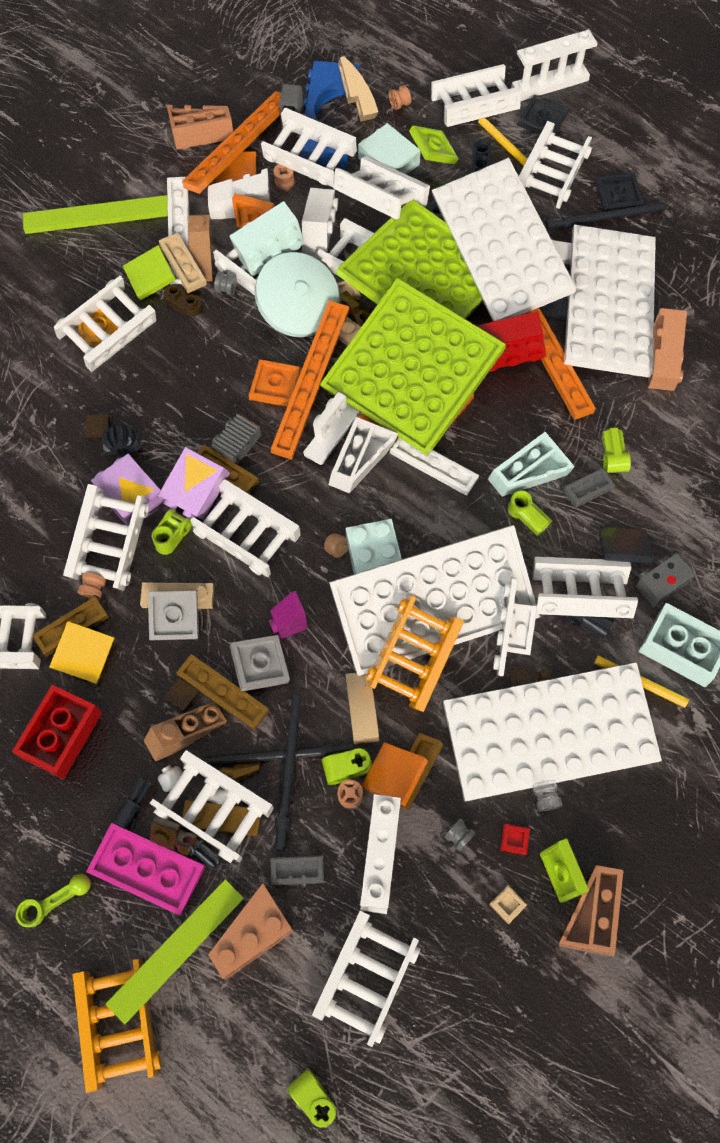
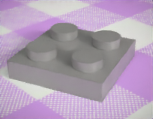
M198 590L148 592L149 640L199 638Z
M278 635L231 643L230 650L241 692L289 682L290 678Z

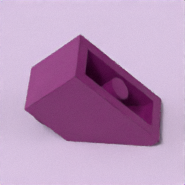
M296 591L290 593L270 610L272 617L271 620H268L273 633L278 632L281 639L307 629L305 611Z

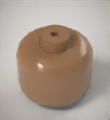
M337 533L331 534L325 540L324 549L333 557L339 558L348 550L347 539L345 536Z

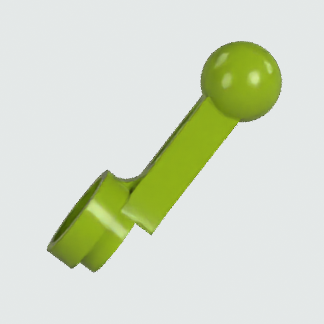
M77 874L71 878L67 886L43 901L34 899L23 901L16 910L18 923L23 927L39 925L44 916L55 907L75 895L86 894L91 886L89 877L85 874ZM31 906H35L38 911L37 917L33 921H29L26 916V912Z

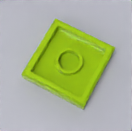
M419 126L411 127L409 132L425 160L456 164L458 157L443 131Z
M159 245L123 265L140 301L176 280Z
M567 839L561 840L540 852L559 902L569 901L589 891Z

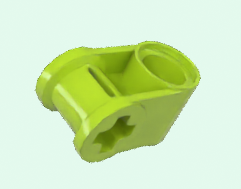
M173 508L166 512L162 521L152 533V539L158 553L168 555L175 550L183 537L190 531L192 527L191 518H185L177 514V511ZM164 538L168 539L166 542H159Z
M361 748L329 755L321 760L328 785L340 784L346 780L366 775L372 766L368 752ZM359 757L363 760L362 767H358L356 764Z
M307 1068L286 1089L315 1126L320 1128L327 1127L336 1117V1107L318 1079ZM318 1105L330 1108L327 1113L329 1117L327 1121L325 1118L319 1120L316 1117L319 1112L317 1109Z

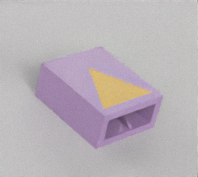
M185 447L158 496L164 498L163 504L176 510L178 506L184 510L183 515L191 519L198 517L204 521L220 492V483L224 479L227 480L230 472Z
M129 454L123 458H118L113 465L97 473L95 478L91 480L94 486L104 490L103 494L105 497L136 503L137 495L142 496L148 501L149 512L165 501L164 498L158 496L161 490ZM112 508L125 525L129 526L133 513Z

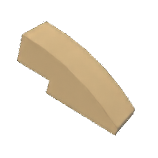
M344 56L340 57L338 67L348 104L356 102L360 121L376 118L378 109L368 85L353 64Z
M357 673L346 674L354 744L378 742L379 733L373 689L365 686L367 682L365 679L366 674L358 676Z

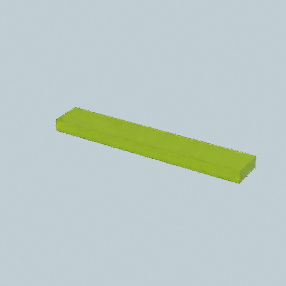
M225 879L105 1005L125 1025L244 898Z

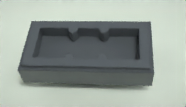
M601 468L565 486L563 491L573 506L577 508L613 490L615 484L604 468Z
M323 855L271 858V886L324 883Z

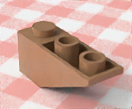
M211 702L152 726L144 742L156 762L177 753L222 726L227 720L215 702Z

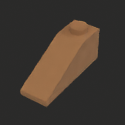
M189 215L188 236L190 254L205 277L206 282L213 281L212 227L209 215Z

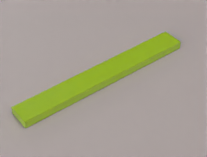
M168 195L23 213V228L25 234L165 217L168 216Z

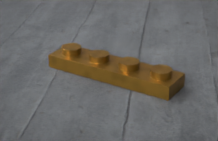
M192 654L176 672L178 677L254 731L270 712L269 708L245 691L241 692L239 687Z

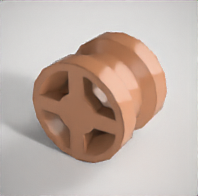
M405 85L400 86L398 90L393 89L389 91L388 96L393 109L398 110L402 105L408 106L411 104V95Z
M280 164L275 166L274 181L277 188L287 190L293 187L294 172L292 169Z
M83 573V584L79 586L77 592L87 598L96 597L100 599L102 596L101 588L105 585L106 579L95 573Z
M346 780L338 787V800L343 807L353 809L361 804L363 789L357 781Z

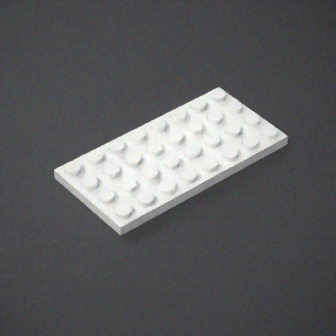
M509 158L432 190L433 197L493 322L522 315L576 292V287Z
M574 225L572 230L570 277L576 287V292L568 295L564 364L650 378L653 369L655 237Z
M514 525L329 582L358 676L366 674L370 666L374 667L398 615V612H396L400 600L402 598L405 599L406 596L416 597L413 606L444 621L448 620L449 617H457L464 621L454 645L503 629L504 621H500L502 606L507 607L508 597H504L506 582L510 583L511 578H517L514 603L537 606ZM408 615L403 629L432 643L438 642L441 636L439 629ZM399 637L392 650L408 659L429 653ZM388 660L385 667L394 665L396 663Z
M637 663L443 701L464 801L662 761Z

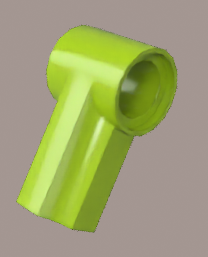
M610 428L603 431L604 470L606 473L629 472L631 458L629 452L625 450L622 430Z
M521 490L513 494L507 508L509 514L514 518H519L538 536L551 524L552 520L532 502V497L528 492ZM515 502H521L524 507L517 506Z

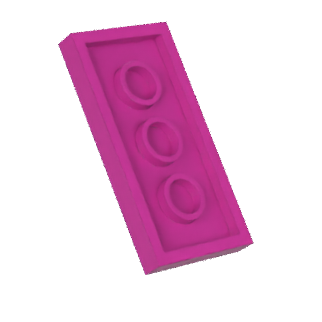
M111 823L86 872L182 916L205 866Z

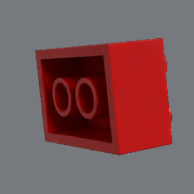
M538 311L477 326L506 344V349L490 371L506 366H516L523 362L538 361L546 357L543 330Z
M51 685L12 752L19 758L64 780L102 712L96 705Z

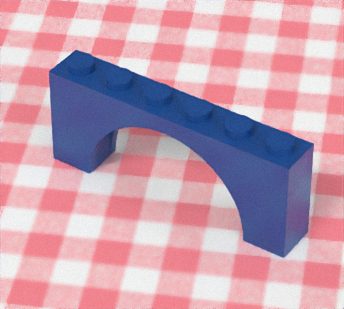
M314 61L313 69H309L310 84L306 86V96L308 98H304L305 113H302V115L317 121V113L325 103L338 96L346 95L338 63ZM353 64L360 73V64ZM308 139L298 156L308 160L319 142ZM325 147L316 164L326 167L336 150L331 147ZM343 154L335 168H347L349 155Z

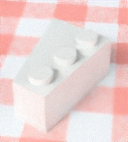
M263 169L261 174L254 176L250 174L243 175V179L234 182L230 179L209 185L208 207L210 218H235L232 202L234 193L271 202L268 169Z
M310 188L302 219V236L305 242L302 245V253L318 259L317 252L319 249L328 253L330 235L333 232V222H335L336 211L338 210V198H335V190Z
M355 417L331 473L329 485L350 493L392 448L398 433Z

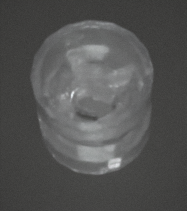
M547 780L532 785L533 794L538 799L536 803L538 812L554 810L563 806L562 799L557 794L558 784L556 780Z

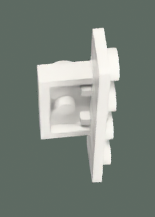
M338 392L334 398L329 399L323 413L315 418L313 422L315 437L304 451L305 457L320 465L325 462L351 427L355 417L360 415V412L346 403V396Z
M511 578L510 583L506 582L504 597H508L507 607L502 606L500 621H504L503 631L498 632L497 645L501 646L500 655H495L493 669L497 670V675L499 676L504 675L507 652L530 655L537 607L514 603L517 578Z

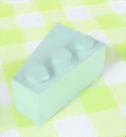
M544 432L494 469L488 480L503 497L565 477L575 466L548 434Z

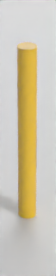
M486 118L478 120V123L523 166L525 165L528 158Z
M599 655L594 662L595 665L603 669L619 666ZM640 676L643 688L684 708L687 706L688 698Z

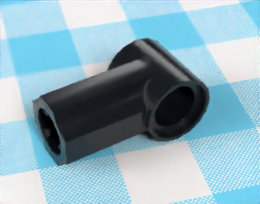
M562 615L568 623L577 627L583 626L602 639L615 621L610 617Z

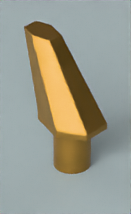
M261 762L235 764L234 768L222 767L221 773L238 782L258 773L261 768Z

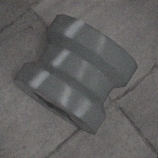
M219 271L215 278V292H226L227 295L233 296L236 290L237 276L235 274L225 275L224 272Z
M460 818L444 838L447 841H452L460 852L477 832L465 826V821Z

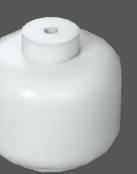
M168 765L161 769L163 773L158 776V781L165 792H170L183 772L179 766L172 768L171 765Z

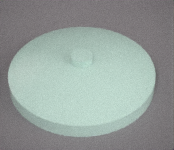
M289 252L275 256L264 265L256 280L255 300L261 315L274 329L293 337H308L316 334L328 301L339 303V289L334 276L322 262L307 254Z

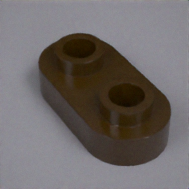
M177 284L169 285L164 290L165 301L171 307L187 316H196L201 313L203 305L198 295L193 292L187 293L184 287Z

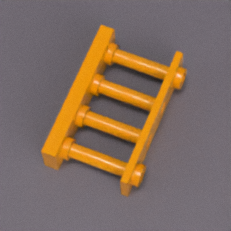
M406 596L405 599L402 598L397 606L396 612H398V615L374 667L370 666L366 673L365 679L367 682L365 686L375 689L377 683H380L409 697L411 701L409 706L424 712L464 621L457 617H449L448 620L444 621L413 606L416 597ZM408 615L439 629L441 636L438 642L432 643L403 629ZM398 637L428 651L431 656L428 664L423 666L392 651ZM390 660L419 674L421 680L418 686L411 688L382 674L387 661Z
M133 960L134 970L96 979L93 976L90 977V972L83 971L73 974L86 1093L103 1089V1082H106V1078L147 1069L148 1078L159 1075L158 1069L162 1068L160 1052L155 1051L149 1000L139 1009L141 1028L102 1037L100 1034L97 1035L96 1023L99 1022V1019L115 1016V1014L107 1006L97 1007V1005H94L93 994L99 989L125 984L144 964L143 960ZM143 1039L145 1057L109 1066L100 1063L99 1052H102L103 1048Z

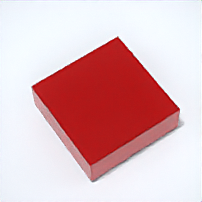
M504 823L500 851L527 855L530 828Z

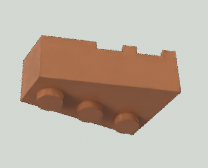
M167 105L176 149H187L198 145L223 142L233 132L228 106H203V109H192L191 105H185V109L173 108V105Z
M660 308L653 325V369L650 378L648 377V388L674 391L677 384L682 382L683 370H681V365L684 357L683 346L687 311Z
M596 865L587 884L589 891L582 894L560 940L559 947L614 957L623 870Z
M263 883L208 954L222 979L227 980L294 932Z

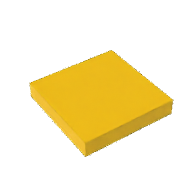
M67 622L50 668L97 684L115 638Z

